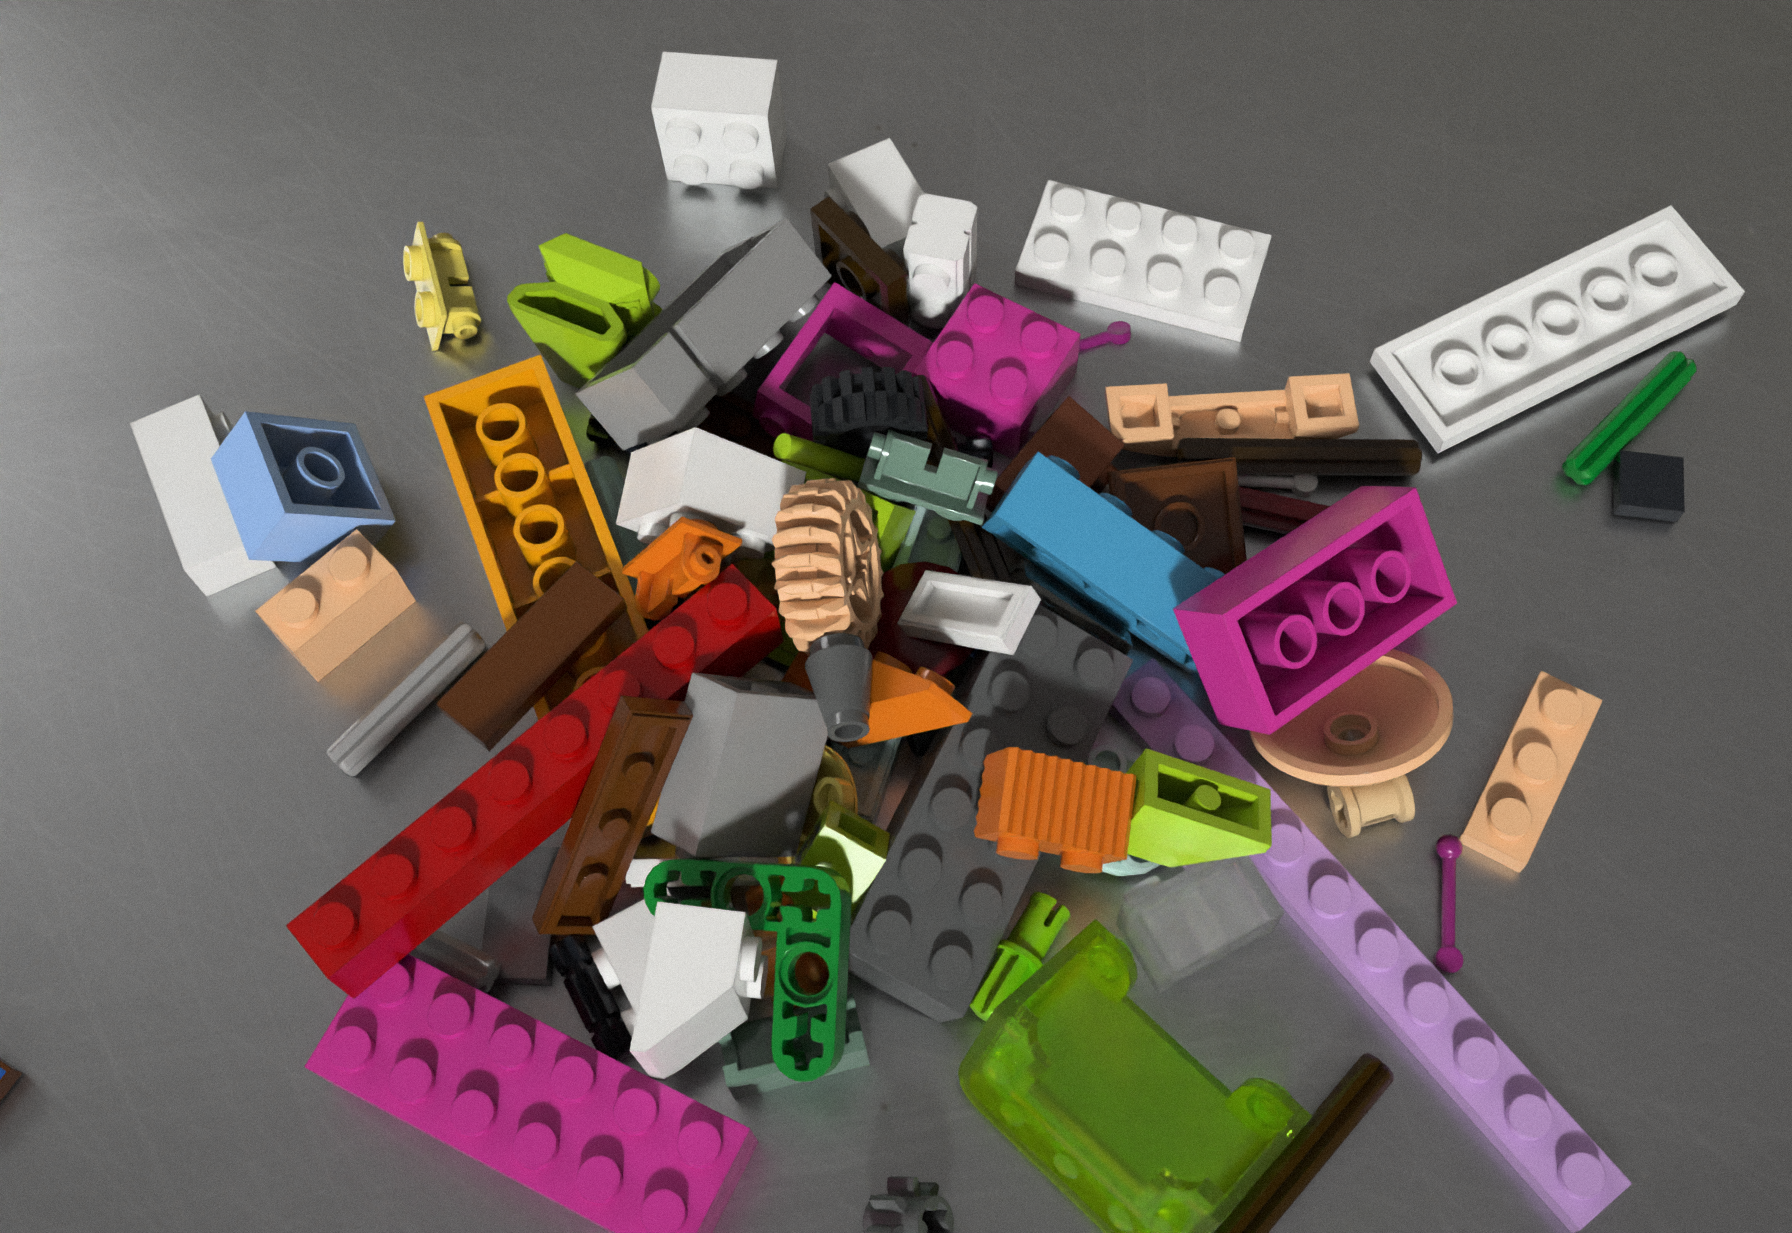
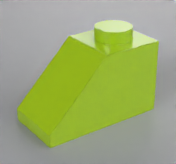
M1147 748L1125 773L1137 776L1128 846L1129 855L1167 867H1176L1265 853L1272 846L1271 789Z

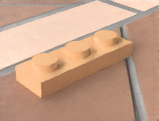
M1540 671L1533 681L1460 833L1459 839L1463 845L1518 873L1525 868L1601 706L1602 699Z

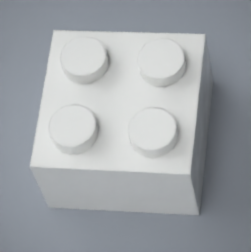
M662 52L651 110L667 180L681 181L690 185L708 183L734 185L744 189H754L757 187L778 189L787 139L778 60Z
M694 427L631 452L616 525L638 532L637 539L649 545L682 516L688 519H701L714 524L722 532L742 539V545L721 561L720 568H727L731 562L744 558L761 559L764 557V553L775 550L772 542L773 536L777 533L775 517L777 512L781 511L780 503L783 495L789 493L792 485L804 484L806 472Z

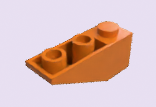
M804 651L798 652L781 681L792 682L813 691L805 670V662L808 656ZM878 651L872 665L870 718L868 720L869 733L863 738L849 742L835 741L830 739L829 736H827V739L849 749L966 723L973 713L951 696L955 686L943 676L925 667H919L914 675L912 670L904 663L886 653Z

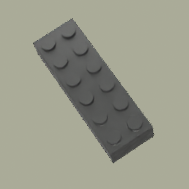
M1038 605L1014 655L978 649L953 697L973 714L966 723L937 729L886 829L890 833L886 861L851 915L848 972L939 1023L965 1016L1042 853L1039 851V856L1036 860L1009 858L996 853L997 842L975 837L974 829L977 825L975 817L979 811L977 803L981 797L979 789L983 783L981 776L985 769L983 762L986 755L1007 747H1019L1022 750H1032L1035 753H1045L1048 756H1058L1060 759H1071L1073 762L1085 763L1133 659L1041 605Z

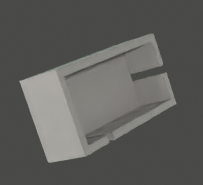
M785 218L758 232L754 237L751 236L725 249L575 394L622 450L644 442L651 445L666 439L674 431H677L679 434L697 427L709 415L710 412L705 405L715 394L721 397L739 385L747 376L743 366L752 357L758 359L766 355L782 341L784 335L779 329L788 320L791 322L799 320L818 304L820 300L815 293L830 279L831 274L789 219Z

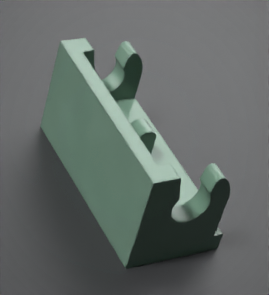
M853 993L847 994L845 1047L842 1059L834 1070L824 1076L870 1065ZM826 1004L793 1010L795 1015L808 1012L806 1034L793 1040L794 1050H800L805 1053L806 1064L808 1065L812 1058L823 1054L824 1051L823 1043L813 1041L810 1031L811 1017L821 1013L827 1014ZM773 1016L742 1023L718 1041L725 1063L722 1067L726 1086L735 1100L801 1083L786 1077L779 1071L773 1060L771 1048Z

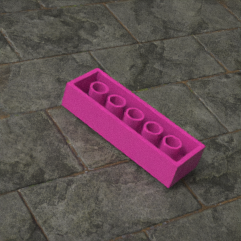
M410 954L406 955L355 999L349 995L346 997L304 1066L331 1084L611 1233H713L759 1143L752 1130L745 1125Z

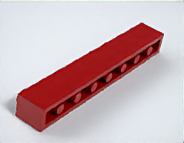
M731 564L714 580L707 583L285 926L327 979L355 999L573 817L621 696L685 701L692 672L742 677L784 642L777 608Z

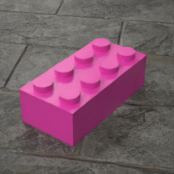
M1361 486L1174 607L1173 611L1219 724L1271 735L1456 605L1457 601L1416 487Z

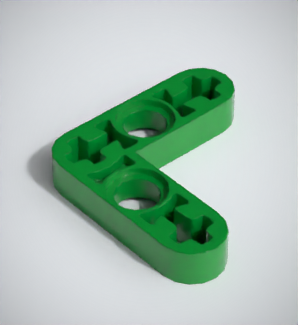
M696 858L666 860L653 867L646 877L643 892L645 904L654 916L657 902L679 904L678 898L667 896L666 888L668 882L679 880L680 872L681 881L685 885H712L711 899L694 898L683 900L680 904L737 911L731 902L730 895L735 880L743 874H747L759 881L764 895L762 906L755 914L747 917L752 930L777 931L771 1040L773 1060L780 1072L789 1079L798 1082L814 1081L834 1070L843 1056L846 1028L852 900L850 887L844 877L834 869L824 866ZM712 871L716 872L715 879L713 877ZM779 875L785 877L783 884H781ZM815 880H818L819 892L830 894L831 899L830 908L818 910L816 919H813L812 907L808 905L787 904L781 906L783 899L782 891L801 892L811 890ZM779 910L783 919L777 917ZM805 952L818 954L828 965V983L823 991L813 994L805 991L795 979L794 969L796 962ZM826 1004L827 1014L821 1013L811 1017L810 1031L811 1039L815 1042L823 1043L824 1051L823 1054L812 1058L808 1065L806 1064L805 1053L800 1050H794L793 1040L806 1034L808 1012L795 1015L793 1013V1005L807 1008Z

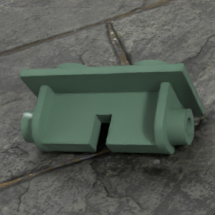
M890 429L887 435L874 432L858 487L873 491L877 496L888 501H905L934 510L938 515L949 520H966L982 525L988 494L991 495L998 474V470L987 467L988 460L944 448L938 467L926 464L932 443L909 437Z

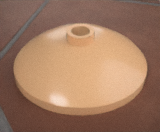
M1392 649L1271 735L1249 731L1254 746L1263 758L1274 767L1293 777L1331 787L1370 786L1407 774L1431 759L1441 749L1449 737L1453 726V700L1448 685L1435 669L1410 654Z

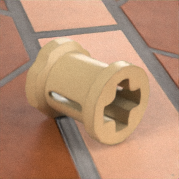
M1406 775L1370 786H1327L1330 808L1335 823L1340 832L1347 838L1358 836L1361 832V827L1393 818L1400 823L1413 820L1415 817L1414 797Z

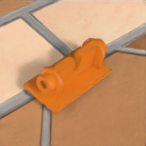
M683 516L679 518L622 568V574L638 579L635 594L637 612L647 619H664L671 613L673 606L677 604L678 597L684 599L701 584L710 583L718 576L721 561L742 545V539L718 530L714 524L708 521L688 519Z

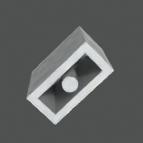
M692 672L685 703L692 712L693 718L661 791L651 833L677 846L675 854L681 859L795 857L828 736L827 726L824 723L814 692L792 682Z

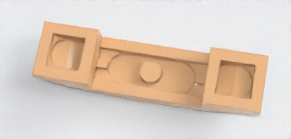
M1350 373L1288 377L1285 390L1168 396L1167 383L1109 386L1105 388L1109 431L1125 444L1122 449L1149 455L1176 457L1178 442L1183 438L1338 439L1356 433L1359 428Z

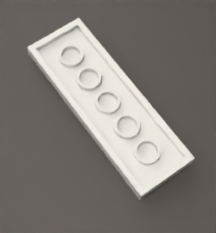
M1672 205L1375 348L1370 363L1438 454L1737 305L1745 291Z

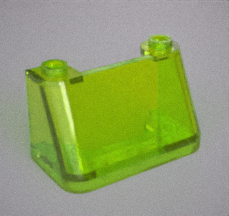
M1094 919L993 1010L960 1064L958 1071L960 1085L972 1104L1104 1233H1213L1312 1118V1115L1292 1098L1284 1087L1263 1078H1248L1232 1093L1127 996L1134 987L1138 977L1137 966L1132 952L1122 940L1116 938L1098 920Z

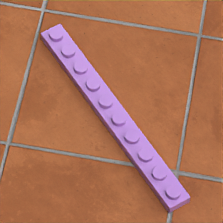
M1152 658L1124 679L1109 713L1143 751L1147 748L1271 789L1272 846L1265 853L1238 858L1571 1233L1580 1231L1632 1184L1630 1180L1157 661Z

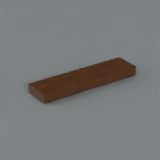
M621 696L532 916V921L538 934L596 935L592 926L608 919L693 718V714L685 701Z

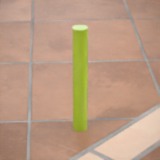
M786 433L780 434L773 446L774 455L778 459L858 483L866 459Z

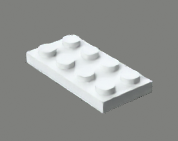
M1048 180L1015 270V285L1241 342L1272 235Z

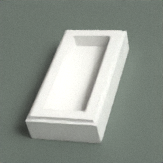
M925 570L897 624L910 637L1014 655L1041 598L1032 586Z

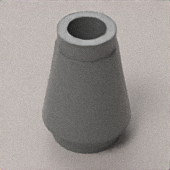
M837 633L819 638L811 645L810 656L805 662V670L824 723L827 726L828 736L830 739L839 742L858 740L866 736L870 730L868 720L870 718L873 656L869 650L864 648L863 640L853 634Z

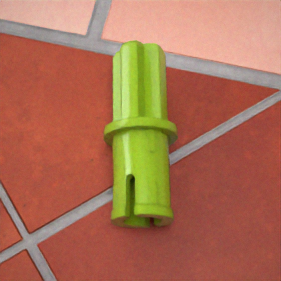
M1034 892L1029 898L1030 902L1007 939L1000 940L995 950L997 955L982 978L969 1005L974 1014L990 1024L996 1026L1003 1024L1032 976L1039 977L1042 975L1045 968L1041 961L1062 926L1071 916L1069 910L1064 905H1059L1056 911L1052 910L1058 900L1045 893Z

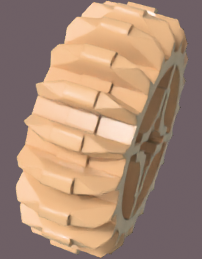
M835 478L807 480L806 484L792 485L789 493L784 494L781 500V511H778L775 517L777 533L772 538L775 547V560L771 563L775 568L776 574L774 589L778 590L780 600L778 612L785 617V631L789 637L793 638V643L798 651H804L808 657L810 656V647L816 640L837 633L853 634L860 637L864 642V648L868 649L878 632L877 623L882 617L880 600L884 597L881 588V576L884 574L880 562L882 550L879 548L877 541L878 528L872 522V509L866 503L865 495L861 489L856 488L851 480L837 481Z

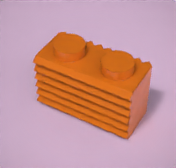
M1007 747L986 755L983 762L985 769L981 776L983 783L979 789L981 797L977 803L979 811L975 817L977 825L974 829V835L976 838L997 842L996 853L998 855L1014 859L1036 860L1038 859L1039 851L1061 856V868L1081 873H1102L1103 864L1127 859L1136 775L1125 774L1122 771H1112L1109 768H1099L1096 765H1086L1083 762H1073L1071 759H1060L1058 756H1048L1045 753H1035L1032 750H1022L1019 747Z

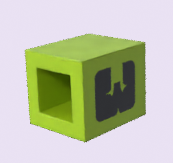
M830 800L791 864L824 866L834 869L842 875L850 887L852 915L886 861L890 833ZM815 880L811 890L801 892L783 891L785 895L791 897L794 904L812 907L813 918L815 919L818 910L830 908V894L819 892L818 880Z

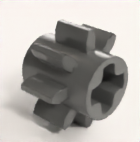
M890 1176L887 1180L888 1194L871 1195L863 1215L864 1233H953L954 1218L949 1203L943 1197L938 1196L939 1185L936 1182H919L917 1177Z

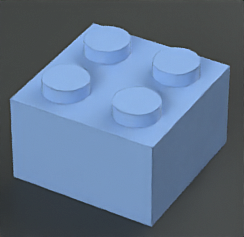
M245 411L211 458L249 560L315 563L356 529L375 547L396 521L354 423Z

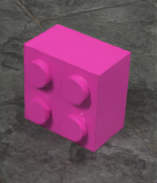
M974 283L913 372V377L925 375L929 379L950 429L966 437H990L993 450L1013 460L1044 424L1077 373L1081 334Z

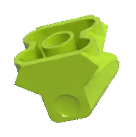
M564 233L538 245L546 269L545 274L549 282L517 285L507 296V302L510 310L559 380L580 389L663 309L653 302L660 291V283L648 269L643 267L642 262Z

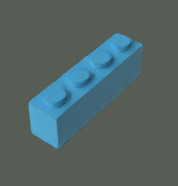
M1037 452L1022 467L982 528L1189 674L1198 671L1173 608L1225 574L1210 567L1203 569L1183 555L1185 549L1175 538L1159 530L1151 532L1131 518L1133 513L1123 501L1107 493L1099 495L1079 481L1080 474L1065 460L1052 455L1045 457L1040 452Z

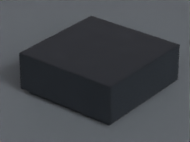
M1620 450L1613 460L1614 515L1677 522L1685 512L1683 457Z

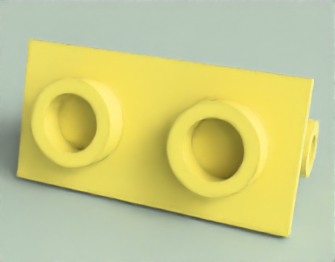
M417 222L412 246H405L403 267L407 281H415L417 289L415 296L417 324L420 328H427L432 351H438L442 334H454L459 339L471 338L476 335L481 318L472 286L450 287V285L467 284L469 279L460 242L453 239L449 233H438L432 238H427L424 223Z

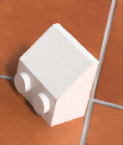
M657 902L630 1046L632 1055L649 1077L654 1080L666 1081L747 1020L751 998H763L768 972V956L761 955L762 939L761 937H754L746 912Z

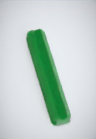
M1681 351L1669 352L1567 455L1566 461L1562 464L1564 474L1571 477L1578 485L1590 484L1617 456L1619 451L1623 450L1691 380V377L1697 371L1694 360L1686 358Z

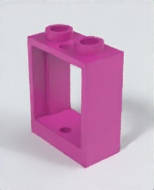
M834 282L758 389L752 416L758 419L761 427L774 438H777L782 433H786L813 442L811 408L784 390L824 333L879 367L895 368V375L906 370L912 372V377L913 372L933 342Z

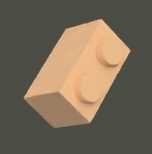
M356 529L255 612L284 647L319 682L416 602L396 568Z

